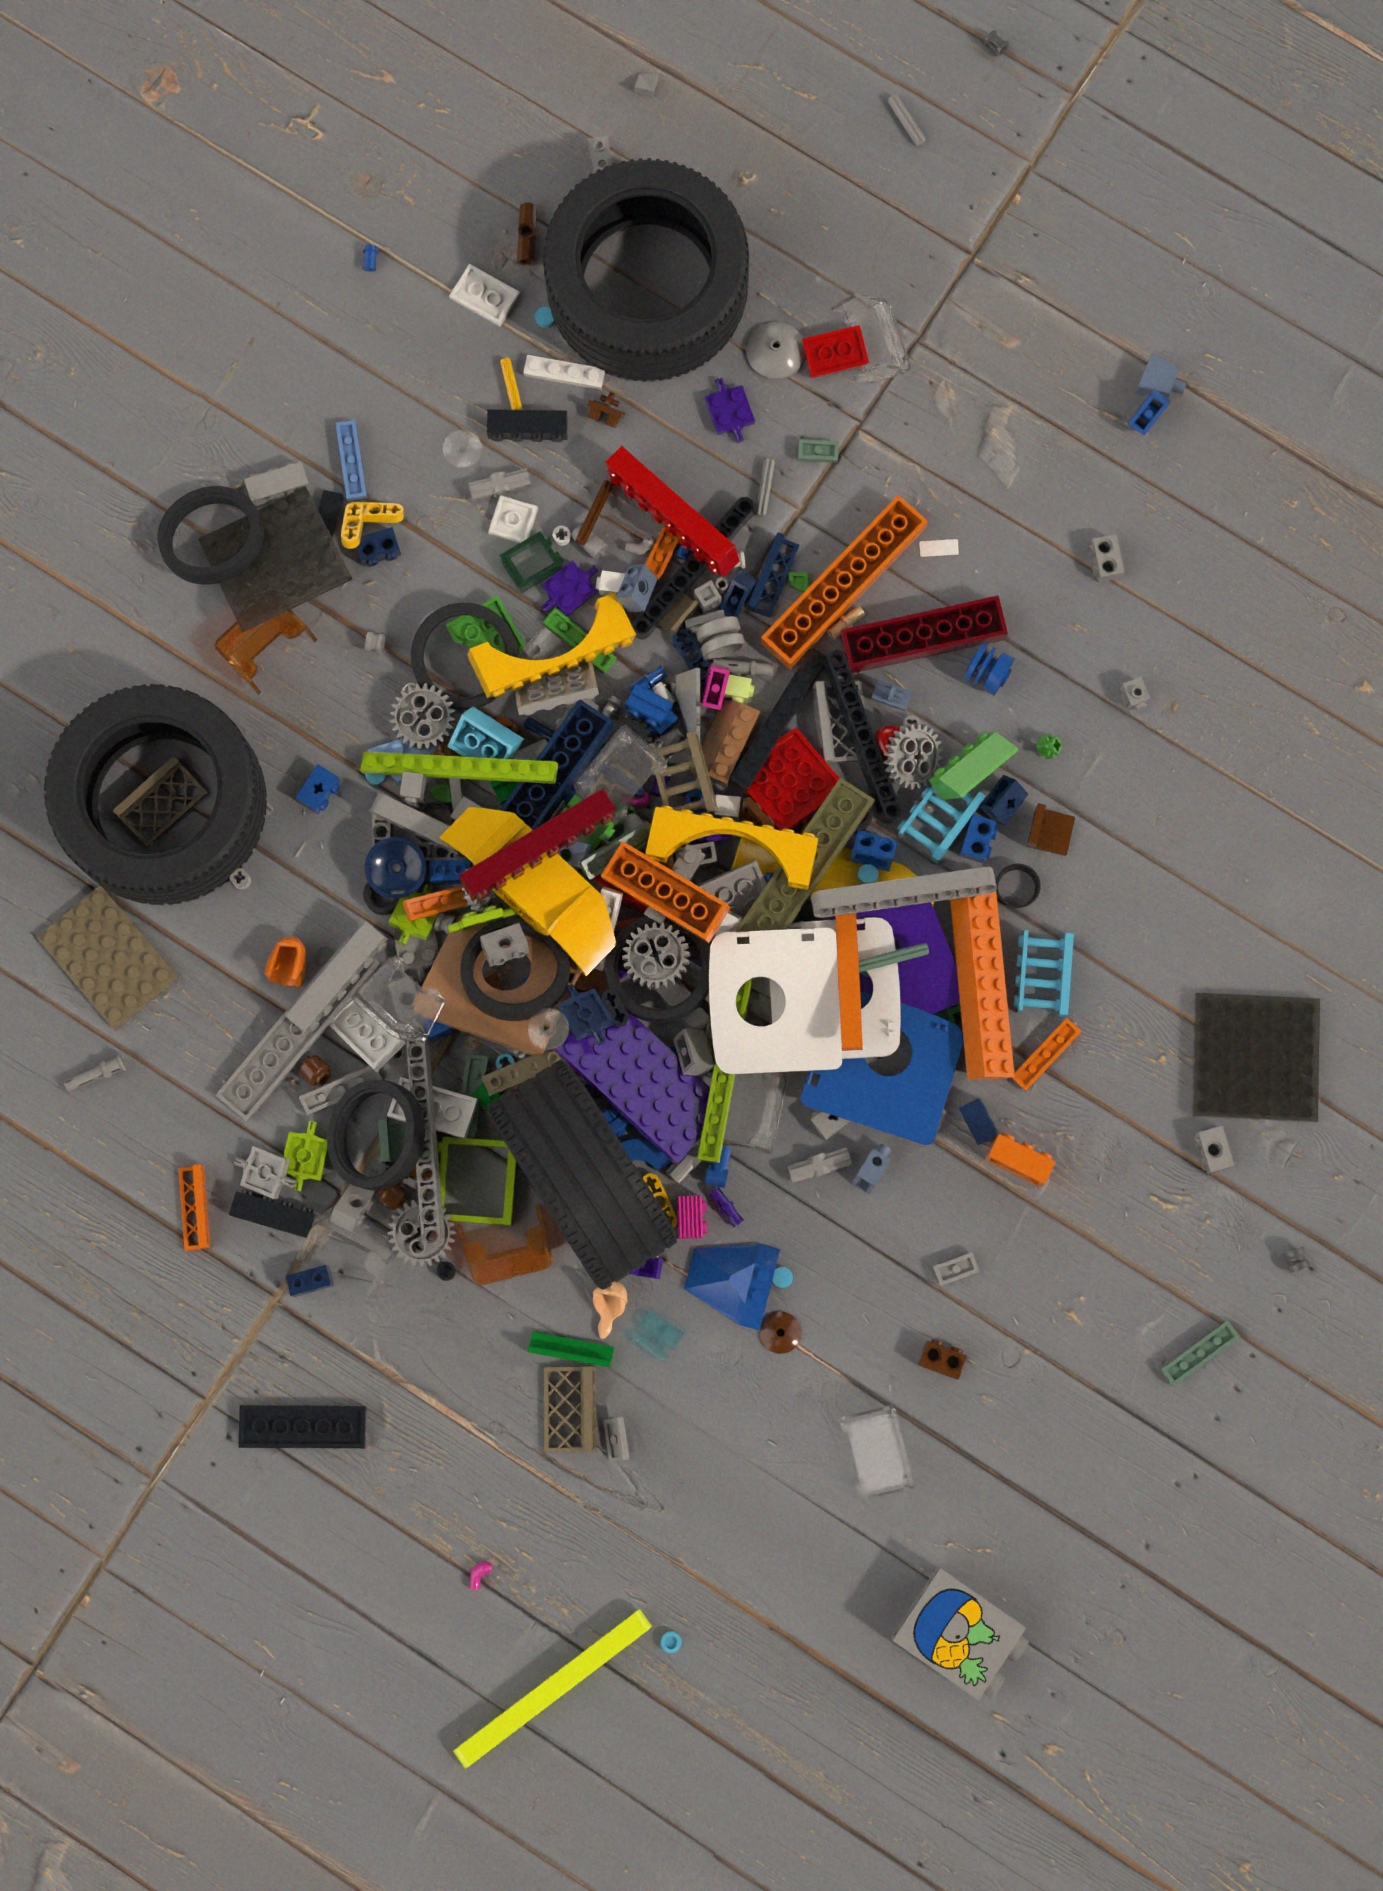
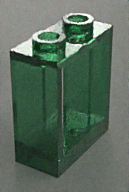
M541 531L499 555L501 563L521 594L562 569L561 563L563 560L557 551L554 553L551 548L553 544L548 535L544 536ZM540 541L553 563L524 580L511 558Z

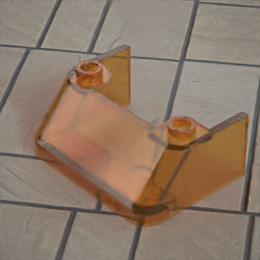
M267 594L216 640L215 649L232 669L259 695L261 691L251 680L258 671L257 665L252 661L281 634L288 639H293L304 632L314 643L318 640L308 626L276 595Z
M536 1204L535 1208L540 1225L532 1227L527 1231V1246L487 1256L482 1244L477 1242L468 1244L464 1225H457L465 1258L472 1279L476 1284L487 1285L545 1270L552 1265L553 1254L539 1204Z

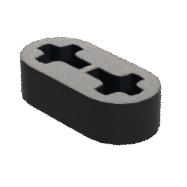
M608 989L601 994L600 999L614 1021L612 1027L621 1028L628 1022L629 1016L619 994L615 990ZM607 995L614 998L612 1005L610 1002L605 1001ZM616 1013L618 1016L622 1015L621 1023L619 1020H614Z

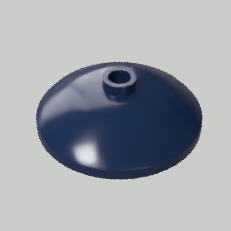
M389 837L379 841L370 849L365 860V875L368 883L378 894L387 898L399 899L413 894L420 888L426 876L427 865L421 849L412 841L402 837ZM394 864H399L401 869L395 871L393 869Z

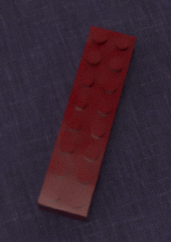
M997 595L842 629L840 631V640L851 673H857L983 645L984 642L989 644L1006 640L1008 631L1000 598Z
M602 788L461 873L459 881L472 901L477 899L479 902L489 896L488 893L495 888L497 891L506 886V882L510 878L516 880L525 874V869L529 867L534 869L542 864L543 858L548 856L550 859L560 853L559 850L566 845L568 848L578 842L577 839L581 835L587 837L595 832L596 826L600 824L605 826L613 821L612 818L616 808Z

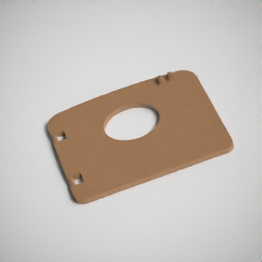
M464 914L458 916L454 923L464 919ZM501 919L465 928L463 931L459 930L449 933L414 1001V1012L419 1016L532 1056L543 1054L551 1034L561 1017L557 1005L570 998L567 990H565V993L556 1005L535 1018L523 1021H505L493 1018L480 1011L468 998L462 985L460 966L463 951L474 934L486 925ZM525 936L528 942L529 953L524 956L531 965L530 976L522 986L513 990L503 991L491 987L484 980L482 967L487 958L482 950L475 961L473 970L474 980L483 993L496 1001L509 1004L531 1001L542 995L555 979L557 961L552 951L541 941ZM569 956L570 974L574 976L571 982H568V985L573 984L575 987L582 971ZM542 1026L549 1028L545 1036L539 1034Z

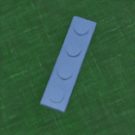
M356 421L336 423L347 501L367 498Z

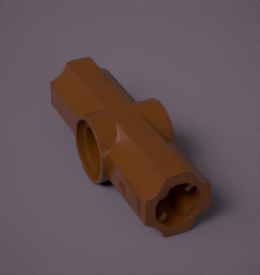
M525 202L520 204L517 263L522 265L534 264L535 242L537 239V205ZM524 232L532 233L530 236L522 235Z

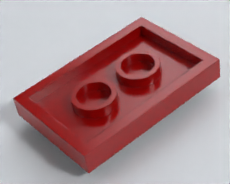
M860 325L802 339L811 379L869 365Z

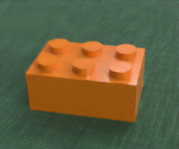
M1003 1133V1135L998 1134L984 1160L1040 1188L1045 1185L1056 1163L1052 1160L1053 1157L1045 1152L1037 1153L1033 1151L1034 1147L1025 1142H1022V1144L1015 1142V1138L1007 1133Z

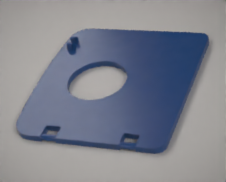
M860 992L861 1009L869 1003L873 994ZM900 1003V1031L909 1040L912 1051L910 1062L901 1073L895 1076H882L875 1073L868 1066L865 1058L842 1059V1064L838 1069L808 1071L800 1101L805 1107L922 1145H929L935 1139L964 1040L962 1030L956 1024ZM813 1073L820 1075L817 1086L810 1085Z

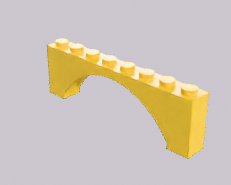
M616 592L597 599L594 606L596 615L590 632L580 644L561 656L545 660L520 659L496 650L490 646L489 642L470 648L467 655L487 698L493 696L494 698L501 697L508 690H519L524 684L539 682L546 675L554 676L564 668L572 669L584 660L585 662H590L597 655L602 653L608 655L617 647L625 648L630 646L636 633L622 605L616 599Z
M662 805L661 808L655 807L645 855L655 861L667 863L668 857L676 850L693 840L716 834L736 835L747 838L766 849L784 870L788 878V887L809 890L818 847V838L814 834H795L793 830H775L774 827L769 825L759 827L754 826V823L749 821L738 823L733 822L734 820L728 817L717 819L707 813L696 815L690 810L682 809L681 811H676L672 807Z

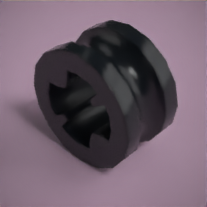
M450 1262L440 1263L437 1267L438 1277L443 1281L452 1280L456 1274L454 1265ZM443 1266L452 1268V1272H449L448 1277H444L445 1275L440 1273V1271L444 1270Z

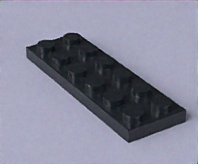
M240 1405L238 1448L365 1449L367 1406Z

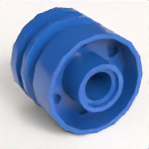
M984 642L971 658L964 680L969 682L973 674L976 675L973 685L976 686L983 679L985 680L983 690L995 696L998 689L1003 687L1007 681L1015 658L1004 652L998 659L994 658L995 647L991 649L989 654H986L985 652L989 644Z

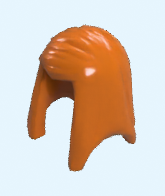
M293 936L283 937L278 940L266 963L264 974L267 976L268 981L286 987L296 986L300 988L302 986L307 957L305 946L301 940Z

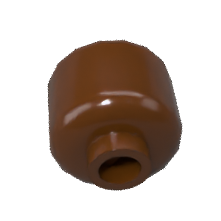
M308 1056L302 1060L299 1073L310 1085L321 1086L330 1078V1066L320 1056Z
M400 1183L387 1189L378 1190L376 1193L378 1202L390 1210H396L398 1207L403 1208L404 1203L408 1200L406 1196L407 1189Z

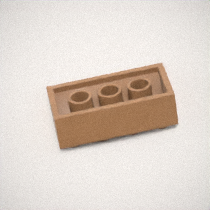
M723 700L721 710L717 711L702 744L710 780L714 784L727 789L732 773L735 771L760 717L759 710L743 703ZM690 770V773L698 776L696 770Z

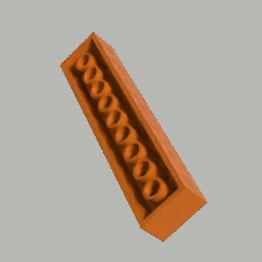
M897 495L762 635L760 644L791 670L827 630L844 615L926 529L928 521L902 497Z
M996 891L985 895L950 899L967 1080L998 1081L1013 1078L1015 1075Z

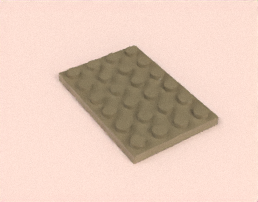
M98 886L37 937L115 1031L179 978L101 886Z

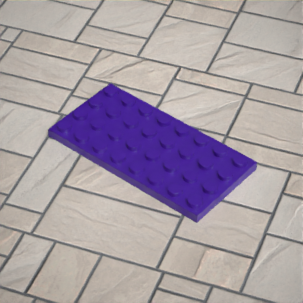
M607 995L605 1001L610 1002L612 1005L614 998ZM616 1013L614 1020H619L621 1023L623 1017L622 1015L618 1016ZM628 1013V1022L623 1027L614 1028L610 1026L601 1031L602 1036L606 1040L604 1044L598 1045L593 1036H588L576 1042L570 1033L554 1051L675 1165L678 1164L702 1136L710 1087L699 1076L683 1074L678 1056L630 1013Z

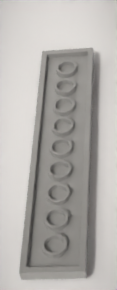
M349 936L216 1094L220 1100L246 1122L253 1117L381 964L372 957V964L367 969L363 968L361 970L359 979L353 985L349 984L345 989L347 992L344 997L332 1004L333 1009L327 1016L323 1015L318 1021L320 1024L313 1032L309 1031L307 1034L290 1021L285 1015L351 939Z

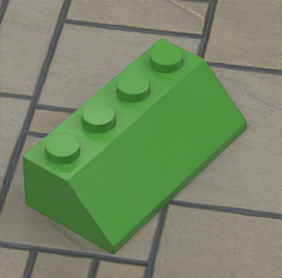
M983 732L977 736L975 743L965 746L959 756L955 755L950 758L948 765L937 769L929 781L941 800L962 798L1019 749L997 732Z

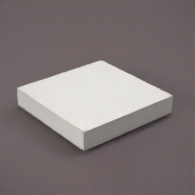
M500 495L488 534L527 545L538 512V506Z

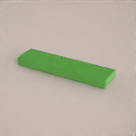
M556 607L542 622L544 626L571 648H575L587 636L584 630ZM602 653L597 655L592 660L594 667L604 674L617 660V657L612 653L608 655Z

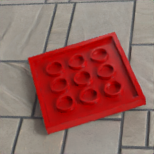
M795 727L779 739L748 792L744 791L754 802L760 805L766 816L773 820L777 830H791L818 811L840 778Z

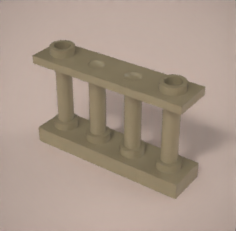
M698 732L686 733L688 738L685 741L656 749L653 743L647 744V758L649 761H652L663 805L672 807L669 796L698 788V790H702L703 798L700 801L673 808V810L681 811L686 809L695 811L703 808L704 810L707 809L708 813L719 811ZM685 749L691 750L693 758H690V761L661 769L660 756ZM689 769L697 771L698 778L695 781L670 788L666 787L664 776Z
M559 1045L545 1050L540 1056H530L482 1076L489 1096L497 1093L502 1096L511 1089L514 1091L518 1088L519 1084L529 1078L533 1079L536 1077L535 1074L546 1067L550 1068L552 1063L562 1059L554 1051Z

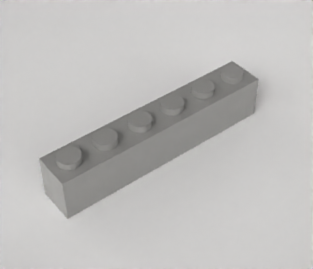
M366 921L285 1016L307 1034L309 1031L313 1032L320 1023L318 1021L323 1015L327 1016L333 1009L332 1004L344 997L347 992L345 989L349 984L353 985L359 979L361 970L363 968L367 969L372 964V957L377 952L381 953L387 946L385 942L388 939Z

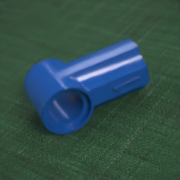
M722 1146L720 1163L710 1162L705 1184L725 1188L731 1147Z

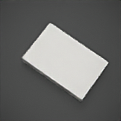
M469 264L449 295V298L501 327L521 294L518 290Z

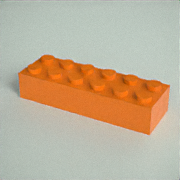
M624 841L621 842L601 875L606 882L710 943L731 909L724 901Z

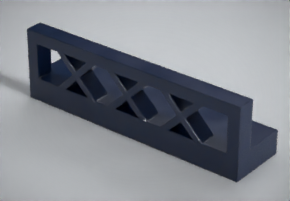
M777 532L748 603L749 611L767 618H771L800 546L797 543L786 540L785 535ZM783 544L794 548L791 555L783 558L781 553ZM783 563L785 567L784 573L776 576L773 570L774 565ZM775 580L778 589L769 594L766 585ZM768 598L771 605L768 612L757 608L760 601Z

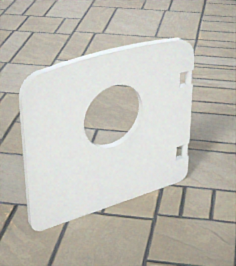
M876 917L856 919L857 924H865V930L857 931L858 960L896 951L892 927L886 920ZM836 920L791 923L789 928H831L836 934ZM801 934L802 941H814V934ZM897 963L866 971L873 983V995L869 1003L861 1009L863 1050L842 1051V1059L885 1057L893 1054L899 1047L900 986ZM770 979L773 1024L782 1016L785 1010L786 998L780 985Z
M831 928L726 932L716 936L710 946L709 1002L715 1060L720 1070L728 1074L838 1069L842 1064L835 931ZM801 934H814V941H802ZM737 937H749L750 944H737ZM766 977L772 979L780 985L785 994V1010L782 1016L771 1025L762 1027L751 1025L744 1021L737 1011L736 996L738 990L746 981L752 978Z

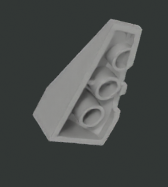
M694 668L676 675V682H672V694H676V703L687 733L696 731L700 739V668Z

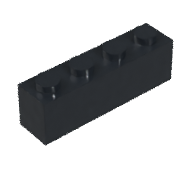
M487 409L488 439L496 442L503 441V439H511L514 442H521L523 439H529L533 442H542L543 440L562 442L563 440H568L567 410Z
M242 1189V1193L235 1192L228 1215L311 1240L318 1215L313 1214V1209L302 1206L301 1210L293 1208V1203L282 1200V1203L279 1204L273 1202L274 1199L262 1195V1198L254 1196L255 1192Z

